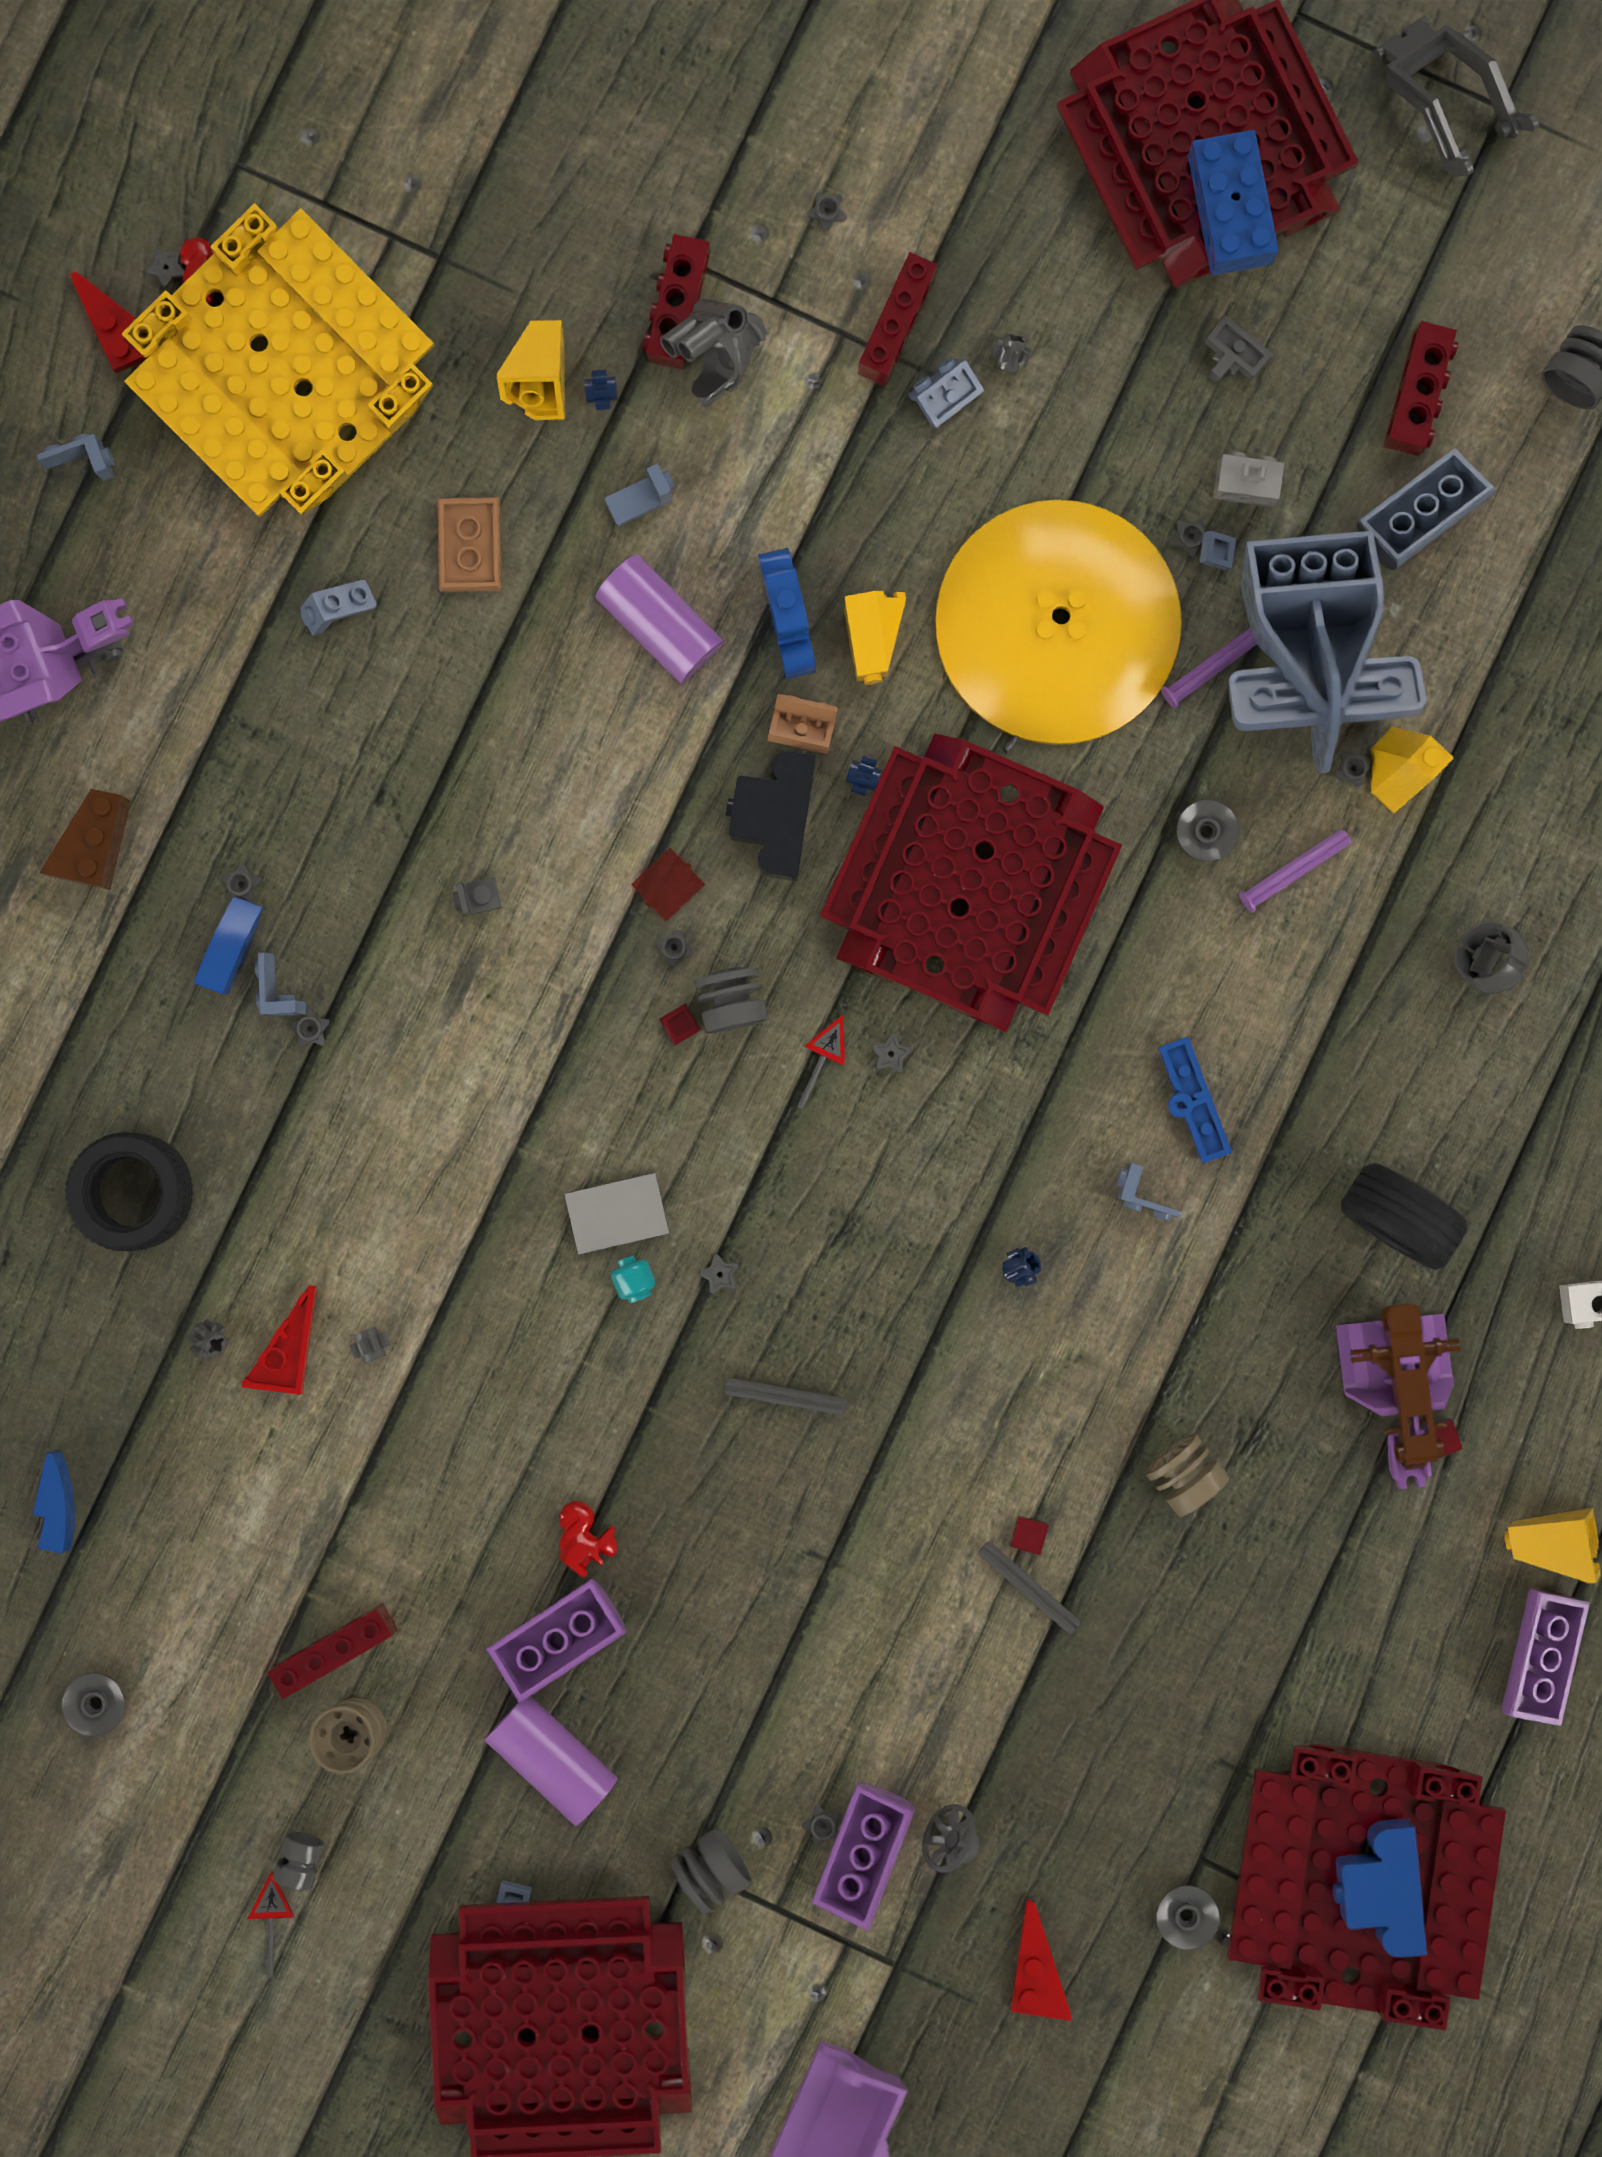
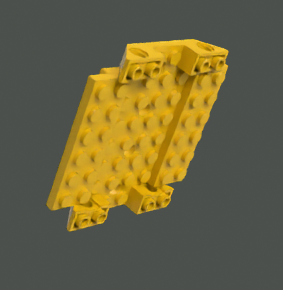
M254 203L210 246L214 254L172 295L165 290L121 333L145 358L148 357L124 382L259 518L281 497L285 498L303 515L327 500L415 413L433 386L430 380L415 365L434 347V343L301 208L276 231L277 225ZM212 292H220L224 296L223 303L218 307L209 306L206 301L207 295ZM259 336L265 337L268 340V346L262 352H256L251 348L253 339ZM308 381L312 384V391L308 396L302 397L296 394L295 388L299 382ZM346 425L353 426L356 429V436L351 441H344L339 437L341 428Z

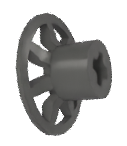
M950 1804L943 1807L929 1821L923 1836L922 1852L926 1864L936 1872L947 1873L953 1871L962 1863H968L974 1859L979 1850V1838L976 1835L975 1820L972 1813L966 1807L959 1804ZM951 1811L949 1816L950 1826H947L941 1817ZM959 1811L963 1812L966 1820L961 1823L958 1822ZM936 1824V1827L942 1834L941 1836L930 1837L931 1830ZM928 1845L940 1846L939 1849L934 1851L931 1858ZM942 1857H946L947 1865H936Z

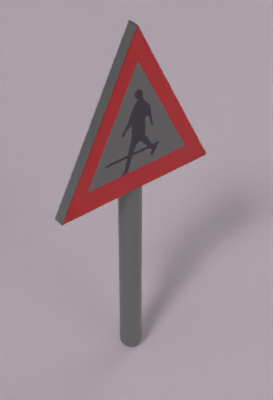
M843 1015L803 1046L821 1056L798 1104L799 1110L804 1108L826 1058L845 1066Z
M272 1870L247 1918L268 1919V1979H272L274 1973V1918H295L279 1884L273 1879L274 1873Z

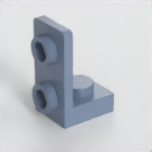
M265 952L258 953V960L255 962V975L259 979L256 1005L260 1010V1015L287 1016L306 1014V1002L295 1000V995L276 996L275 956Z

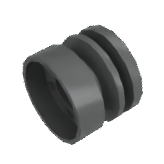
M1584 325L1574 326L1567 335V339L1560 345V352L1554 354L1541 372V376L1546 387L1564 402L1581 409H1594L1602 399V331Z
M727 968L712 972L710 975L695 981L696 990H711L709 993L698 996L699 1002H713L714 1008L702 1013L706 1034L744 1028L769 1020L765 1000H750L749 994L762 989L761 983L747 984L748 980L759 977L758 968Z
M717 1827L712 1828L698 1838L701 1855L692 1847L687 1846L683 1851L685 1858L677 1853L670 1860L683 1892L704 1915H709L714 1911V1903L718 1906H722L725 1903L722 1887L731 1895L736 1896L752 1884L750 1873L738 1851L726 1835Z

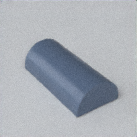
M1454 448L1357 521L1358 531H1373L1378 561L1386 568L1395 570L1495 494L1496 488Z

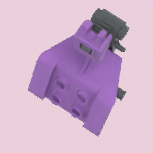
M123 599L102 600L77 613L72 619L76 633L66 639L59 623L22 601L11 600L0 604V722L24 714L27 725H34V722L36 724L39 723L40 719L35 708L58 701L79 684L82 679L78 670L90 666L92 673L96 675L98 674V669L95 663L103 660L109 663L122 658L121 652L123 647L120 640L128 637L129 632L127 629L135 625L130 616L118 618V613L127 608L126 602Z

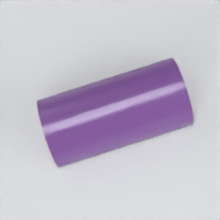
M639 554L633 555L617 567L597 591L596 600L681 686L725 644V641Z
M591 1579L486 1650L514 1696L521 1703L625 1634L626 1628L606 1592L594 1579Z
M1529 1588L1501 1712L1511 1717L1561 1726L1589 1602L1549 1590Z
M532 1696L521 1703L517 1702L484 1738V1741L574 1826L579 1825L598 1806L618 1780L615 1774Z
M857 1784L812 1904L869 1931L914 1815L915 1806L888 1790L869 1784Z

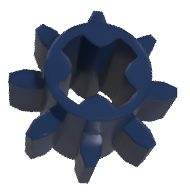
M606 369L591 371L592 379H584L587 403L595 402L596 410L611 409L610 401L618 400L615 376L607 377Z
M863 755L861 762L852 761L846 778V782L853 784L852 792L865 796L867 789L875 791L882 773V769L875 767L876 759Z
M1025 1247L1020 1250L1016 1248L1006 1253L1009 1260L1003 1262L1002 1270L1009 1282L1015 1283L1016 1287L1028 1286L1037 1282L1035 1274L1041 1272V1262L1034 1252L1028 1251V1248Z

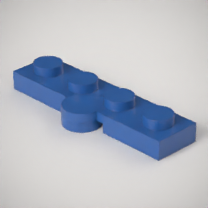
M1189 1037L1158 1047L1175 1093L1168 1100V1111L1174 1117H1184L1201 1163L1204 1164L1232 1153Z

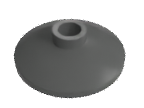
M1201 800L1191 804L1183 811L1177 823L1176 833L1178 842L1185 853L1196 860L1211 862L1219 860L1231 852L1238 839L1239 827L1234 813L1226 805L1215 800ZM1202 827H1208L1211 830L1210 837L1205 838L1201 835Z
M87 1673L76 1678L67 1687L62 1699V1711L66 1722L74 1731L85 1736L95 1737L110 1732L120 1723L125 1712L126 1704L122 1688L113 1678L102 1673ZM93 1697L101 1699V1707L93 1705Z
M1182 1885L1171 1889L1162 1897L1156 1911V1922L1162 1937L1169 1944L1179 1949L1192 1950L1204 1946L1214 1937L1219 1926V1911L1214 1899L1205 1890L1192 1885ZM1185 1909L1191 1911V1916L1187 1919L1180 1917L1181 1912Z

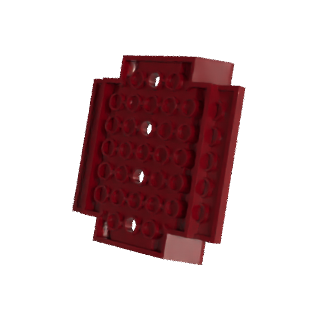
M1193 0L1101 43L1070 69L1069 73L1079 92L1058 101L1056 108L1135 271L1164 258L1162 264L1174 289L1210 273L1188 161L1191 145L1196 140L1255 130L1276 235L1282 232L1284 237L1290 236L1341 211L1329 184L1324 182L1356 168L1359 161L1280 0L1272 1L1258 9L1252 6L1245 10L1242 9L1239 0ZM1166 41L1173 42L1177 46V51L1173 54H1167L1161 49V44ZM1191 96H1198L1203 100L1204 106L1199 109L1192 108L1188 104L1187 99ZM1237 194L1231 195L1232 199L1235 201L1240 199L1239 195Z
M934 733L923 758L894 746L820 915L821 918L848 929L836 959L887 982H895L950 1006L949 1009L1005 1033L1018 1004L1049 1016L1122 847V844L1095 833L1094 829L1104 806L1079 789L966 740ZM1005 786L1014 787L1018 793L1017 800L1011 803L1005 802L1000 796L1001 789ZM980 843H988L993 849L992 857L986 860L980 859L975 852L976 846ZM958 899L965 901L968 905V913L962 917L955 916L950 909L951 903ZM932 956L939 957L943 961V970L938 974H932L926 969V960Z
M1322 1744L1294 1746L1290 1771L1283 1770L1282 1773L1255 1768L1227 1957L1231 1961L1264 1966L1261 1967L1257 2000L1321 2011V2004L1377 2012L1383 2021L1445 2031L1447 2030L1451 1998L1446 1995L1479 2000L1506 1810L1503 1807L1479 1804L1483 1777L1442 1763ZM1377 1778L1383 1779L1385 1781L1384 1791L1380 1794H1372L1369 1789L1370 1783ZM1408 1819L1415 1827L1427 1955L1394 1957L1388 1954L1378 1941L1375 1933L1376 1927L1350 1929L1341 1918L1340 1903L1336 1904L1333 1894V1884L1338 1883L1336 1858L1339 1856L1361 1855L1360 1848L1367 1841V1831L1375 1822ZM1347 1967L1358 1969L1356 1979L1351 1982L1342 1979V1972Z
M649 1896L460 1905V1933L432 1934L430 1944L428 1987L434 2107L440 2125L467 2124L468 2136H470L471 2157H597L661 2153L660 2114L692 2112L690 2054L687 2045L685 2004L686 1973L683 1922L651 1924ZM650 2022H658L664 2030L660 2035L652 2036L647 2033L645 2027ZM587 2025H594L599 2029L600 2035L595 2039H588L583 2035L582 2029ZM523 2028H530L535 2032L536 2039L532 2042H524L519 2037V2031ZM460 2031H466L472 2036L473 2041L469 2045H461L456 2041L455 2035Z

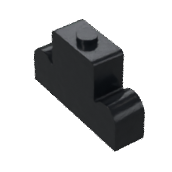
M790 751L782 752L774 758L772 763V773L775 780L738 776L734 798H728L726 816L731 817L729 827L730 839L738 842L765 845L759 852L758 864L761 872L766 876L792 881L798 880L816 755Z

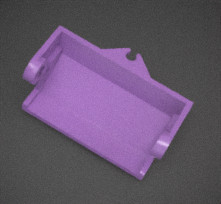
M820 2041L769 2157H889L886 2138L907 2093L905 2086L898 2076L878 2070L849 2050Z

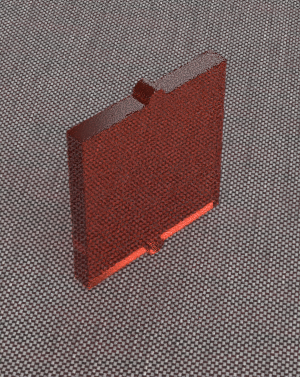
M671 848L631 884L646 900L645 904L652 906L665 921H668L705 886L702 880L690 869V863L685 864Z

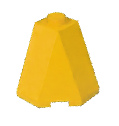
M561 320L530 321L497 373L500 400L509 405L515 403L525 409V415L533 420H565L564 337Z
M871 591L844 596V616L857 682L864 681L865 685L882 682V677H887L905 607V592L893 593V598L887 597L884 591Z
M1391 727L1370 749L1372 765L1371 793L1394 814L1428 785L1454 757L1432 736Z
M1593 1508L1513 1521L1508 1526V1531H1505V1544L1508 1550H1512L1513 1559L1587 1583H1597L1600 1578L1599 1562H1593V1558H1597V1550H1599V1539Z

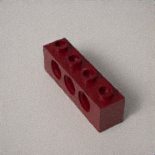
M673 234L672 243H666L663 254V262L667 263L664 274L659 273L656 292H660L658 303H652L649 321L653 322L651 333H645L642 348L643 351H646L649 363L684 370L686 360L682 355L674 359L663 349L660 338L663 336L661 331L667 326L675 327L689 317L690 312H693L695 304L700 300L711 254L709 241ZM684 267L689 269L690 273L687 276L680 277L675 274V271ZM673 297H680L684 300L679 306L668 304V301Z
M909 252L859 361L858 375L886 387L936 278L938 264Z
M1422 320L1415 328L1383 447L1419 456L1425 448L1431 447L1435 435V430L1431 429L1433 419L1439 417L1443 401L1439 400L1441 389H1446L1450 379L1451 371L1447 370L1448 362L1454 359L1458 348V342L1454 341L1457 330ZM1430 355L1434 357L1437 365L1428 364L1424 356ZM1422 384L1426 386L1429 394H1421L1417 390V385ZM1409 414L1418 415L1421 419V424L1412 423L1409 419Z
M381 1603L274 1665L267 1674L283 1700L392 1637L398 1629L386 1607Z

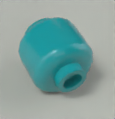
M634 1255L617 1261L618 1268L611 1272V1279L618 1297L622 1300L628 1299L629 1303H633L651 1296V1290L655 1287L656 1281L648 1261L645 1259L636 1260Z

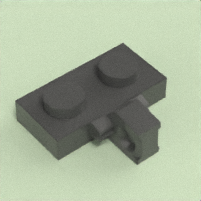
M1226 315L1204 342L1216 352L1212 359L1217 364L1208 375V378L1215 384H1218L1227 372L1234 376L1238 371L1252 381L1273 355Z

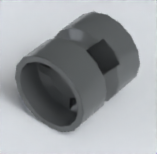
M286 1833L280 1851L284 1857L279 1858L273 1874L274 1881L292 1889H311L317 1873L314 1864L319 1863L325 1846L324 1841L307 1833Z

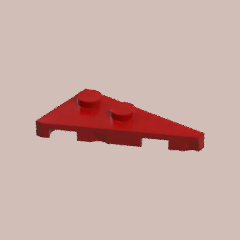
M77 271L70 273L72 282L113 371L117 374L145 361L148 357L145 358L121 334L136 318Z
M309 1285L305 1292L301 1294L286 1320L282 1322L265 1351L257 1359L258 1361L253 1369L242 1381L241 1387L297 1395L303 1394L317 1286Z
M1026 1898L1010 2005L1011 2012L1071 2021L1070 2009L1036 1904L1032 1899Z

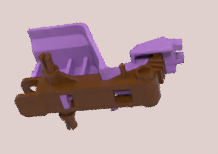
M1415 1304L1386 1306L1381 1312V1321L1335 1325L1345 1395L1381 1416L1398 1414V1427L1384 1429V1434L1388 1435V1458L1391 1476L1396 1481L1398 1489H1407L1406 1479L1411 1475L1415 1478L1416 1487H1425L1426 1477H1431L1432 1475L1430 1462H1437L1438 1458H1443L1444 1456L1441 1439H1436L1435 1429L1446 1428L1447 1424L1445 1422L1434 1423L1432 1410L1445 1409L1454 1386L1449 1352H1460L1461 1347H1449L1448 1345L1460 1344L1459 1339H1447L1444 1314L1420 1316L1419 1307ZM1423 1415V1418L1420 1419V1424L1424 1423V1429L1419 1427L1418 1416Z

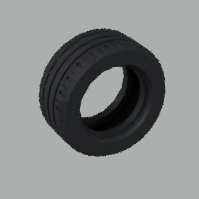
M113 1133L103 1136L102 1139L98 1138L95 1142L90 1143L89 1147H85L82 1153H79L78 1158L74 1160V1164L70 1167V1173L67 1175L65 1200H67L66 1206L69 1208L68 1213L71 1215V1220L75 1222L76 1228H79V1232L84 1234L94 1244L114 1251L149 1249L162 1244L170 1239V1236H174L176 1231L186 1221L185 1219L189 1215L188 1212L191 1210L190 1205L193 1202L192 1176H190V1170L187 1168L188 1165L184 1162L183 1157L179 1155V1152L173 1146L168 1145L167 1142L162 1141L158 1137L143 1133ZM128 1157L138 1158L150 1165L158 1177L161 1190L158 1206L151 1217L140 1225L132 1227L121 1225L111 1219L102 1207L99 1194L101 1180L108 1168L120 1159Z
M1376 1163L1368 1164L1362 1168L1359 1175L1355 1178L1353 1185L1350 1186L1347 1194H1345L1341 1201L1342 1212L1362 1229L1408 1258L1434 1270L1446 1266L1450 1260L1449 1257H1452L1456 1248L1461 1243V1238H1464L1468 1232L1467 1220L1452 1206L1414 1181Z

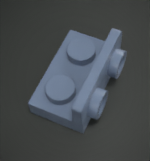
M951 357L943 361L937 367L939 370L930 378L926 376L913 385L914 390L908 394L912 401L918 403L932 427L937 428L985 391L964 359H953Z

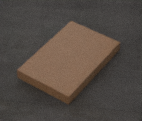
M499 497L438 498L440 592L502 591Z

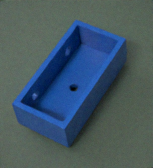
M1255 130L1193 141L1188 154V161L1211 276L1272 265L1279 249ZM1237 194L1239 195L1240 199L1235 201L1232 199L1231 195Z

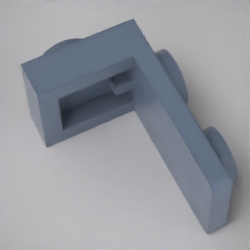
M94 434L78 435L70 443L62 446L60 444L48 446L43 450V453L36 455L38 462L46 469L88 454L94 472L103 481L114 477L111 466L115 465L113 456L109 448H104L102 442Z
M658 463L647 468L648 478L605 498V502L617 526L630 522L673 501L670 489L675 488L668 471L662 472Z
M359 580L311 593L300 607L303 623L309 628L312 636L324 633L332 621L374 610L377 604L367 582Z
M1128 1163L1126 1168L1122 1167L1120 1169L1116 1185L1121 1187L1117 1199L1124 1201L1123 1207L1141 1212L1142 1207L1154 1210L1153 1217L1166 1221H1171L1172 1216L1180 1218L1181 1211L1134 1197L1143 1171L1142 1166Z

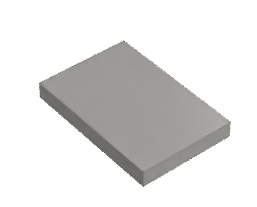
M656 1173L564 1194L578 1255L669 1234Z

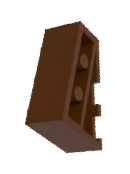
M90 789L40 873L56 879L111 890L131 800L122 795Z

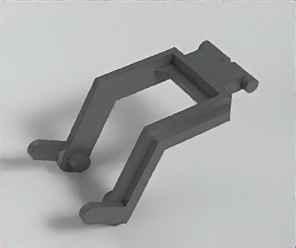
M1423 16L1401 31L1403 38L1395 35L1377 47L1373 53L1378 61L1386 58L1391 62L1387 65V86L1423 114L1447 174L1469 176L1474 171L1472 164L1469 162V156L1464 149H1458L1438 99L1410 77L1443 53L1450 52L1481 76L1499 120V123L1495 125V131L1500 138L1507 136L1514 139L1522 133L1521 130L1534 131L1539 127V122L1533 114L1516 112L1495 59L1448 25H1445L1438 31H1434L1430 28L1431 24L1428 17Z

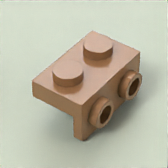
M778 694L767 741L828 755L838 708L824 702H813L793 695Z

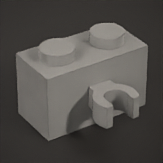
M1241 452L1223 454L1218 462L1213 499L1274 507L1280 498L1284 463L1276 462V458L1270 456H1260L1258 459L1247 458L1246 454Z

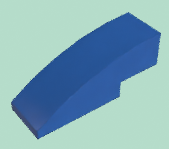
M235 896L233 897L208 946L194 984L220 994L230 993L238 968L245 961L264 907Z
M54 1450L46 1453L33 1515L45 1517L38 1549L63 1554L72 1548L75 1529V1503L73 1486L62 1451Z

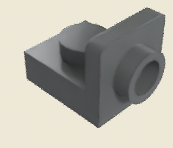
M495 877L466 884L462 882L456 883L457 892H453L456 910H462L466 917L502 908Z

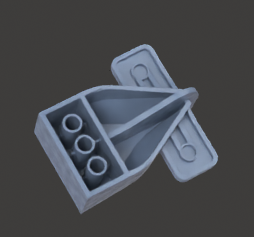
M1373 531L1246 542L1240 587L1251 633L1261 650L1278 666L1239 670L1230 676L1228 691L1232 719L1238 729L1253 731L1311 726L1314 765L1316 771L1321 774L1330 771L1339 726L1342 723L1415 717L1424 711L1426 693L1421 666L1417 659L1411 656L1368 658L1376 640L1384 602L1383 584Z

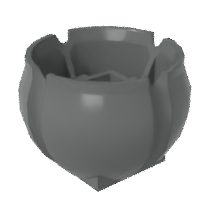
M1494 921L1482 922L1468 929L1460 938L1463 946L1455 948L1454 953L1455 967L1462 980L1471 988L1488 994L1501 993L1507 990L1514 991L1517 984L1522 980L1523 971L1528 968L1530 959L1529 950L1523 937L1512 927L1495 923ZM1500 953L1509 954L1504 965L1497 972L1491 974Z

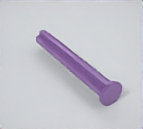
M1250 627L1170 687L1161 688V693L1168 704L1176 709L1179 706L1178 702L1256 646L1257 643L1252 636Z
M1342 829L1338 830L1248 891H1240L1239 897L1251 913L1255 912V907L1351 844L1349 835Z

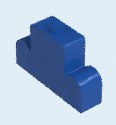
M789 548L758 554L785 678L790 679L816 673L815 659L809 638V625Z
M1408 1819L1375 1822L1367 1831V1841L1374 1853L1339 1856L1336 1858L1338 1883L1333 1884V1894L1336 1904L1340 1903L1341 1918L1350 1929L1376 1927L1375 1933L1378 1941L1387 1953L1394 1957L1427 1955L1415 1827Z

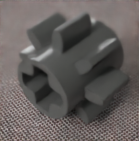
M1006 333L1004 339L997 338L991 356L998 358L996 365L999 368L1009 372H1016L1019 365L1024 368L1026 367L1032 349L1026 347L1027 339L1016 333Z
M208 1318L204 1322L194 1325L187 1338L189 1342L194 1344L190 1351L198 1357L202 1355L207 1360H210L212 1356L221 1354L226 1347V1342L229 1340L223 1335L226 1328L218 1322L213 1323Z
M375 1326L354 1334L356 1343L349 1345L354 1359L362 1357L364 1364L386 1356L384 1347L390 1346L386 1331L378 1334Z

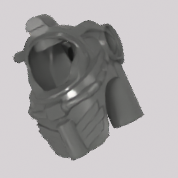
M701 299L695 304L693 312H690V316L660 338V342L665 352L674 359L682 355L688 362H693L703 355L704 369L694 381L691 391L698 398L700 404L707 408L722 397L725 391L730 392L737 389V386L742 381L745 366L751 359L753 348L760 344L759 341L766 340L765 336L768 332L758 315L748 313L740 305ZM730 359L733 362V367L729 366Z

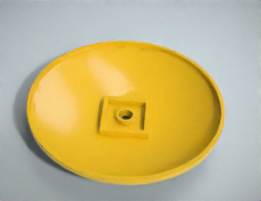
M1068 500L1039 501L1010 509L996 516L979 528L962 545L953 558L940 588L936 606V640L943 667L951 684L964 702L983 720L993 727L1025 741L1051 745L1076 744L1103 737L1120 729L1145 710L1165 684L1177 656L1181 636V608L1178 592L1166 562L1150 540L1134 525L1122 517L1092 504ZM1056 609L1066 610L1069 614V621L1065 624L1056 623L1052 618L1053 611Z

